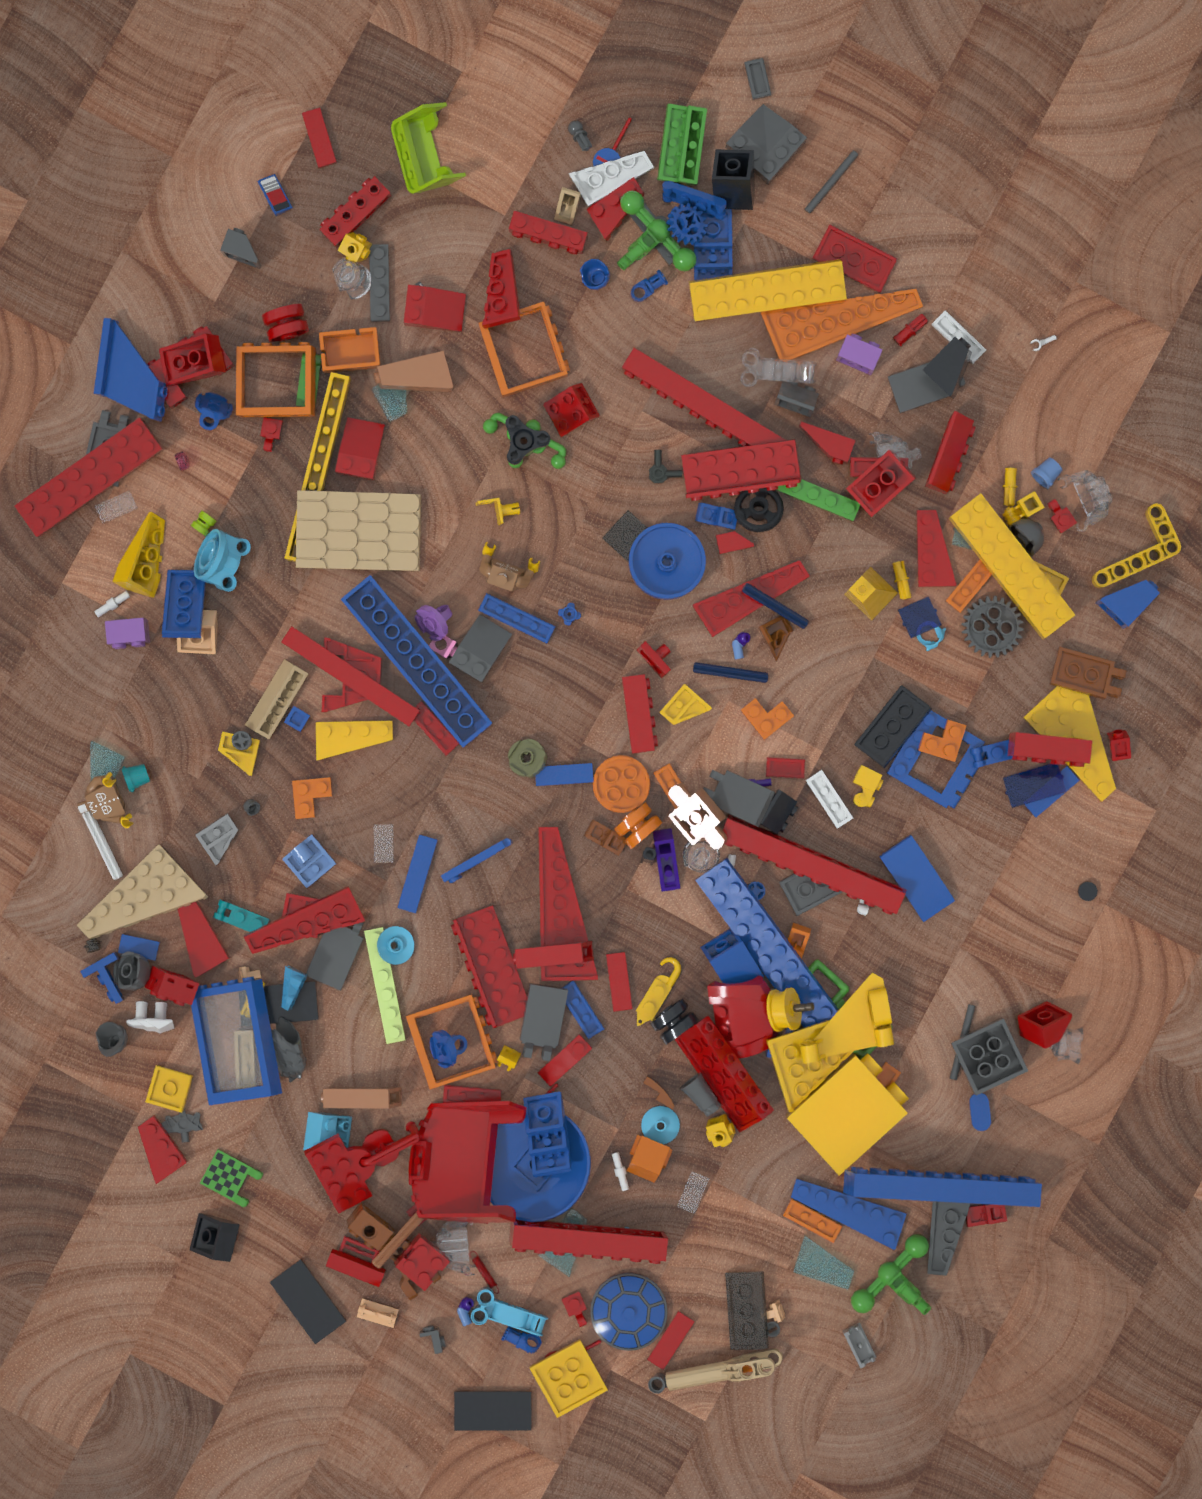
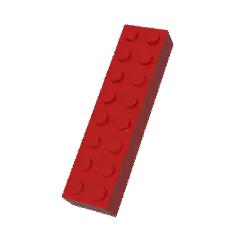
M139 417L14 507L34 535L41 537L163 451L164 448L143 418Z
M515 1220V1222H511L509 1242L511 1247L515 1248L517 1252H526L527 1249L534 1250V1253L545 1254L546 1251H550L554 1255L560 1256L565 1255V1253H573L572 1256L574 1257L592 1255V1258L603 1259V1256H607L617 1261H621L622 1258H630L632 1262L649 1260V1263L660 1264L661 1261L666 1262L668 1237L664 1231L551 1221L525 1222Z

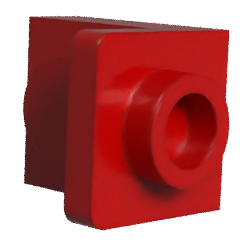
M1116 729L1107 733L1110 741L1112 761L1131 759L1130 737L1127 731Z

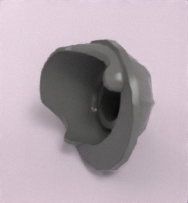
M108 1021L101 1024L96 1031L98 1047L104 1056L111 1057L122 1052L126 1047L128 1035L122 1025Z

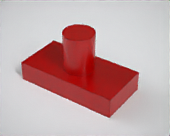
M645 641L637 648V652L661 679L671 670L663 661L671 653L665 644H662L654 651Z

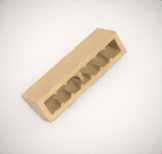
M284 659L245 725L265 738L270 739L308 673Z

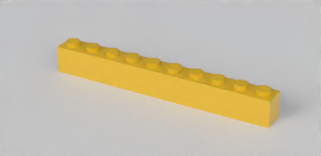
M333 372L330 374L302 491L324 490L351 382L349 376ZM297 510L285 554V559L296 562Z

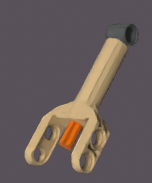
M768 1349L743 1354L727 1361L666 1372V1375L657 1373L649 1380L648 1387L651 1392L659 1394L665 1388L673 1391L726 1380L744 1381L765 1377L774 1372L775 1367L782 1362L783 1355L778 1349ZM770 1353L778 1355L779 1361L777 1363L768 1358ZM753 1356L758 1357V1359L750 1360ZM772 1368L769 1372L763 1371V1369ZM747 1372H753L751 1375H745ZM655 1379H659L662 1382L663 1386L661 1388L655 1386Z

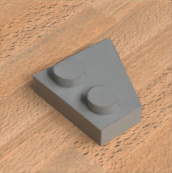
M227 813L195 835L214 864L217 865L237 833L238 828Z

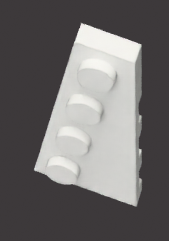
M645 151L614 161L605 162L601 165L569 173V176L581 193L587 206L590 207L631 178L637 179L654 169V166Z

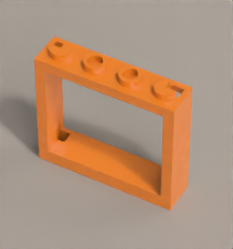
M544 302L519 309L520 318L541 311L560 372L509 389L489 329H484L482 322L478 323L503 398L568 377L567 371H570L568 361H563L561 353H564L561 341L557 342L555 335H558L555 323L551 324L549 317L552 316L549 305L545 306Z
M287 342L280 343V346H273V343H261V346H254L253 343H243L242 346H236V416L241 418L315 417L316 348L308 342H299L298 346H291V343ZM305 352V407L245 408V353Z
M472 994L406 1016L429 1089L496 1068L495 1063H498L495 1052H491L489 1046L492 1044L489 1033L485 1034L483 1027L486 1026L483 1015L479 1016L477 1008H480L478 998H473ZM469 1002L488 1064L436 1080L416 1019Z

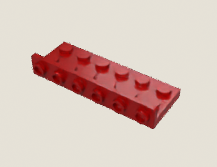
M796 439L681 455L687 491L686 498H691V501L703 499L702 496L710 495V498H718L722 496V493H729V496L739 495L740 491L748 490V493L759 492V488H767V491L776 490L778 486L786 485V488L797 487V483L801 482Z
M493 905L453 920L454 924L451 927L454 935H458L461 941L458 943L461 954L465 953L467 960L464 961L468 972L472 971L474 978L471 981L474 989H479L481 995L478 997L479 1003L482 1008H486L488 1013L485 1015L488 1026L492 1025L493 1028L524 1017L527 995Z
M709 1016L691 1026L675 1039L698 1073H702L706 1083L718 1098L717 1100L739 1133L762 1121L774 1111Z

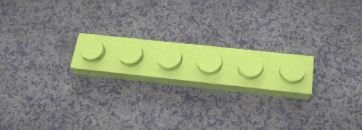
M381 927L366 930L364 933L386 1043L390 1044L405 1041L406 1038L391 964L385 962L377 950L378 938L384 931V928Z

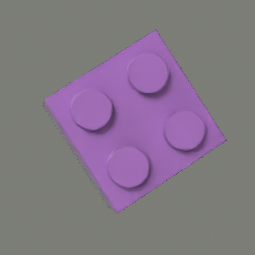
M847 334L836 361L871 375L883 349H880V345L875 342L869 341V343L862 341V337L856 334H851V336Z
M145 618L105 621L107 644L112 646V648L125 649L126 645L145 647V643H150L148 620Z

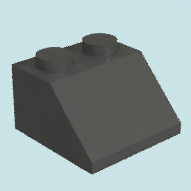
M238 228L228 229L220 249L222 254L230 259L260 269L261 264L248 237L244 234L245 231Z

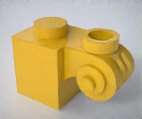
M1034 491L1016 502L1017 506L1005 508L1006 510H1004L1002 516L1005 517L1009 526L1023 516L1028 518L1045 507Z
M860 765L852 782L862 788V793H857L853 801L858 807L866 806L871 808L875 797L872 795L875 790L879 791L884 780L881 779V774L863 765Z

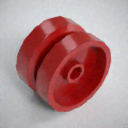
M302 304L279 307L262 315L264 325L271 327L266 332L269 342L289 340L309 332L307 321L300 319L304 316Z

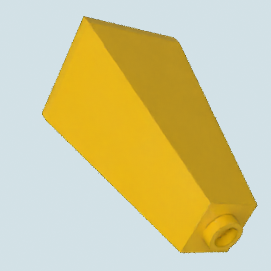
M870 567L844 595L872 621L898 592Z

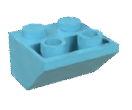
M308 1112L303 1150H307L336 1134L340 1135L346 1148H348L352 1116Z

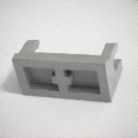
M860 1322L843 1330L860 1368L865 1367L869 1362H874L877 1357Z

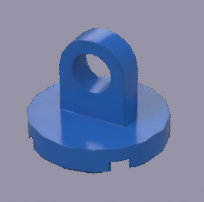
M211 392L205 393V395L201 393L196 397L195 407L201 413L199 423L202 428L213 430L217 427L220 419H227L231 416L233 405L231 403L228 404L225 397ZM205 417L213 418V419H214V422H213V423H207V422L204 420V418H205Z
M444 1030L433 1032V1037L429 1041L433 1058L439 1061L437 1064L442 1068L454 1066L457 1055L465 1052L467 1048L466 1038L457 1034L450 1036ZM457 1039L460 1041V1046L458 1049H456L455 1047V1041Z

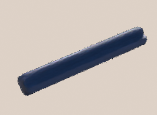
M749 583L744 585L743 593L800 628L805 629L809 621Z
M697 662L693 665L694 673L762 683L768 682L769 675L766 672Z

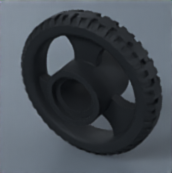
M759 488V492L754 493L756 497L751 499L749 508H741V504L748 495L753 493H748V490L740 492L735 500L734 513L742 527L749 531L760 533L769 531L778 525L784 512L783 501L778 492L775 490L767 491V488ZM769 495L775 500L777 512L768 510L769 504L765 498ZM757 506H761L764 509L761 511H756L754 508ZM749 517L756 521L766 519L767 523L756 525L748 522L747 519Z

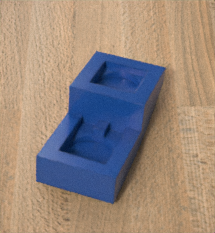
M702 502L698 504L696 522L735 530L737 519L733 509Z

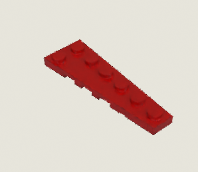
M799 560L746 583L775 599L810 576ZM746 583L692 605L712 637L764 606L742 592Z
M349 886L245 934L244 939L251 953L254 954L278 947L279 945L289 944L299 939H306L316 934L327 933L337 928L364 922L365 918Z

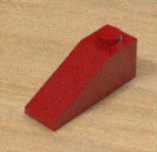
M801 421L799 428L832 459L833 463L838 465L848 463L855 440Z
M579 1033L537 1073L551 1087L592 1049V1046Z

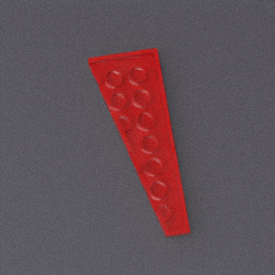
M539 827L541 946L586 942L588 937L558 827ZM594 960L581 963L541 966V981L598 980Z

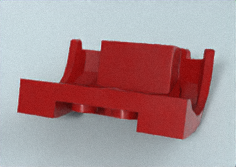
M759 975L747 982L735 984L719 983L718 981L710 983L707 989L709 1004H713L715 1025L738 1059L757 1055L768 1050L766 1040L776 1037L779 1032L773 1030L768 1019L767 997L771 990L763 980V977Z

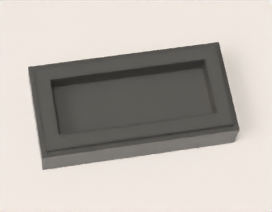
M763 58L744 62L752 100L770 97L771 91Z

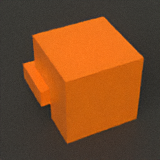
M637 1135L629 1153L633 1156L626 1171L655 1183L662 1168H666L673 1150L647 1137Z

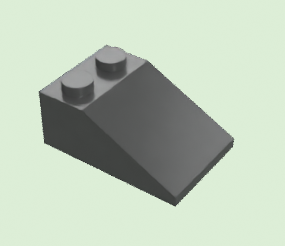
M788 379L787 382L783 381L774 405L811 417L819 393H816V389L805 386V388L799 387L797 382Z
M479 614L449 663L483 683L512 634Z

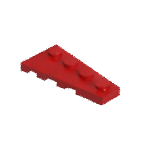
M507 249L492 253L489 269L490 280L486 292L488 294L487 303H485L484 307L485 318L482 322L484 329L521 320L512 251Z
M917 510L918 587H956L937 511Z

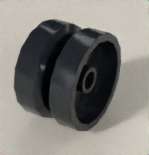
M683 998L673 1005L671 1004L650 1022L655 1031H659L666 1026L668 1027L660 1035V1038L666 1045L699 1020L694 1012H689L683 1017L681 1016L688 1009V1004Z

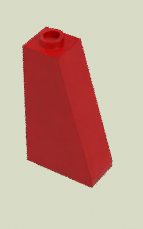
M198 901L191 903V905L180 907L178 913L193 975L197 978L230 959V956Z
M592 941L515 949L513 954V961L517 969L594 960Z

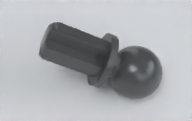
M577 120L570 122L568 131L571 135H574L573 140L579 144L582 151H589L592 148V144L587 137L586 130H583L582 123Z

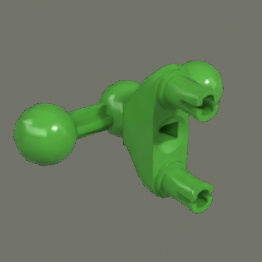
M633 190L624 193L620 201L621 208L627 214L636 215L645 224L647 230L628 247V252L617 262V265L622 270H626L636 260H641L658 243H662L673 255L675 268L684 272L693 269L696 265L694 251L679 246L670 236V231L667 230L669 225L664 220L655 219L644 208V199L640 193Z
M920 1234L909 1236L905 1242V1250L894 1262L881 1264L878 1269V1278L867 1289H859L853 1293L851 1305L856 1312L867 1313L871 1311L875 1304L874 1297L886 1285L890 1286L907 1304L915 1306L923 1315H926L931 1310V1306L921 1297L920 1290L901 1271L913 1258H921L926 1255L929 1250L926 1237Z

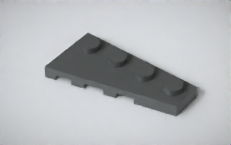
M933 1201L927 1274L947 1276L971 1203Z

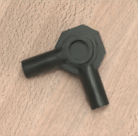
M654 450V465L649 469V479L653 483H663L667 478H681L682 470H667L662 465V450Z

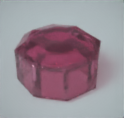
M183 451L176 453L175 459L181 471L189 469L190 461L188 456Z

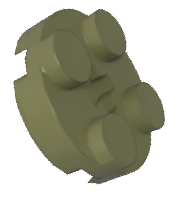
M533 739L519 740L509 750V766L517 775L533 778L545 767L547 753L544 747ZM531 754V760L524 763L525 759L523 756Z

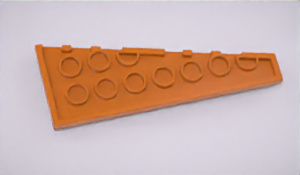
M917 289L762 311L760 314L781 364H784L846 338L847 334L851 336V334L861 333L923 308V304Z

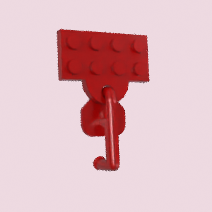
M413 1121L408 1122L405 1127L406 1131L410 1132V1134L396 1142L393 1141L387 1130L378 1129L365 1137L362 1146L346 1148L340 1135L336 1134L304 1151L338 1214L373 1196L365 1181L371 1177L375 1165L385 1166L395 1161L399 1151L417 1143L421 1139L419 1130Z

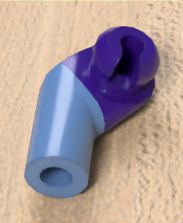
M747 632L739 633L732 641L735 660L744 658L742 648L751 639L750 634Z
M469 1297L462 1299L457 1308V1313L463 1326L472 1323L468 1313L471 1307H473L474 1301Z

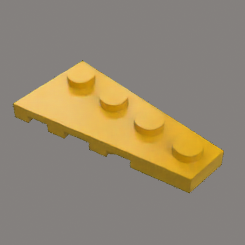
M393 721L316 722V761L392 741Z

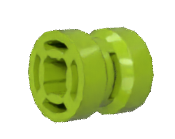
M201 510L198 514V519L193 521L190 526L206 537L209 533V528L214 526L217 521Z

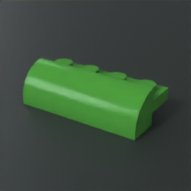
M667 104L657 180L672 181L684 186L697 185L707 108Z

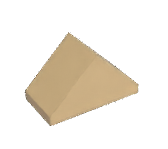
M562 187L554 220L570 225L573 224L581 198L580 192Z

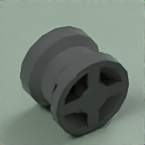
M245 731L236 732L232 736L233 746L239 750L248 749L252 744L251 735Z

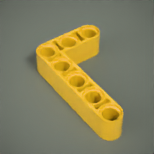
M1152 504L1145 512L1158 544L1094 573L1092 584L1095 587L1104 588L1173 557L1180 552L1181 543L1165 508L1161 504ZM1152 508L1159 510L1160 515L1158 518L1151 515ZM1160 525L1167 527L1168 533L1166 535L1160 534ZM1168 543L1175 545L1176 550L1174 553L1167 550ZM1152 550L1158 553L1156 561L1149 557V553ZM1134 558L1139 559L1141 562V566L1138 569L1132 566ZM1116 566L1122 567L1124 571L1122 576L1115 574L1114 569ZM1098 574H1103L1106 577L1105 584L1098 583Z

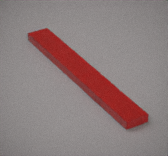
M291 626L281 643L410 727L420 710Z

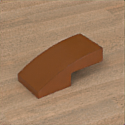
M594 819L583 835L618 856L626 845L625 837L619 836L618 833Z
M646 1076L643 1083L659 1092L656 1100L673 1110L674 1104L668 1093L655 1080Z

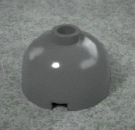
M1024 518L1019 519L1008 527L1030 557L1036 554L1043 546V528L1038 522Z
M127 951L120 956L122 958L119 962L116 961L113 979L115 983H118L120 989L136 991L147 984L151 974V966L148 960L141 954Z

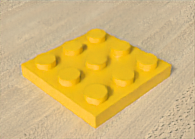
M580 1339L529 1366L557 1418L608 1391Z

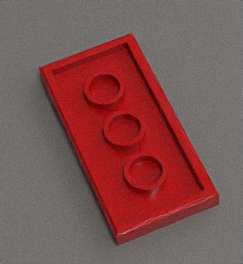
M830 224L812 258L817 262L840 259L844 276L878 293H881L897 261V258Z

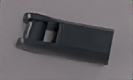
M646 847L641 857V863H650V866H652L656 857L655 849Z

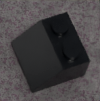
M778 789L760 825L777 835L779 831L783 833L788 825L786 822L789 815L793 817L798 809V806H796L797 801Z
M199 1213L189 1250L212 1260L230 1262L240 1224Z

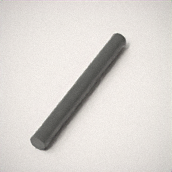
M852 150L804 209L810 214L857 158V152Z
M968 1004L960 1038L969 1034L976 1007L974 1005ZM956 1054L949 1077L952 1080H957L961 1066Z

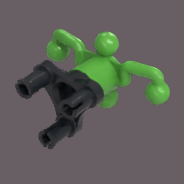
M495 413L483 423L484 431L489 434L497 431V421L506 425L507 437L510 440L507 460L512 468L521 467L525 456L532 453L540 454L545 450L546 446L559 452L551 458V465L556 469H561L565 466L566 448L552 440L546 431H540L541 425L537 420H529L524 425L515 415L507 417L501 413ZM521 439L528 440L524 445L520 443Z

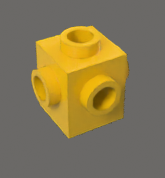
M352 232L345 235L338 251L344 254L347 260L356 263L368 258L371 252L369 249L372 244L367 241L365 236Z
M723 1114L708 1119L706 1135L709 1142L712 1141L714 1147L729 1145L733 1140L735 1128L733 1123L729 1122L727 1115Z

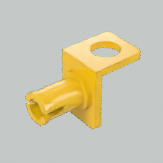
M500 498L480 500L475 503L476 506L494 503L498 525L504 523V516L520 514V508L514 509L519 507L518 502L502 505Z

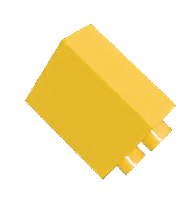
M853 1053L812 1091L793 1112L786 1114L787 1119L839 1176L908 1114L902 1105L909 1098L895 1082L887 1088L880 1083L876 1076L883 1069L868 1053L861 1060Z

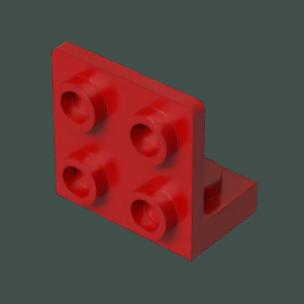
M582 383L570 386L543 404L561 437L600 416Z

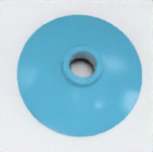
M392 926L380 934L377 941V950L385 962L393 965L402 964L412 956L414 940L410 932L405 928ZM392 942L396 943L395 949L391 948Z
M656 1106L645 1113L642 1118L641 1128L645 1137L661 1144H667L677 1136L680 1123L678 1116L672 1109L665 1106ZM659 1122L664 1123L663 1129L657 1128Z

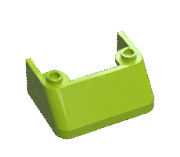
M446 102L423 104L395 119L391 124V131L406 187L412 194L447 186L466 176L465 173L453 174L448 166L440 167L431 131L435 130L438 125L436 112L446 107Z

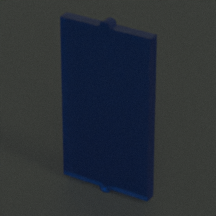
M1053 764L1003 778L1007 790L1005 794L1008 795L1012 808L1066 792L1063 782L1064 776L1061 775L1059 766Z

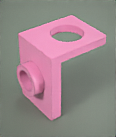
M447 636L443 638L447 643L446 648L443 650L437 649L436 641L432 640L429 647L447 660L449 656L452 657L458 648L456 647L457 642Z

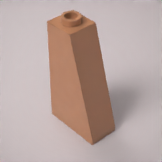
M444 351L377 366L376 373H373L375 383L379 384L380 389L450 392L453 389Z
M401 1087L325 1088L321 1094V1102L323 1108L389 1109L402 1106Z

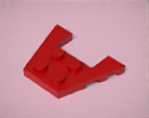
M324 637L325 649L337 656H344L345 662L381 685V657ZM343 683L342 696L322 695L321 712L325 713L368 699Z

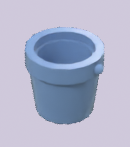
M1049 457L1037 468L1035 467L1031 471V475L1042 487L1049 489L1063 470L1054 459Z

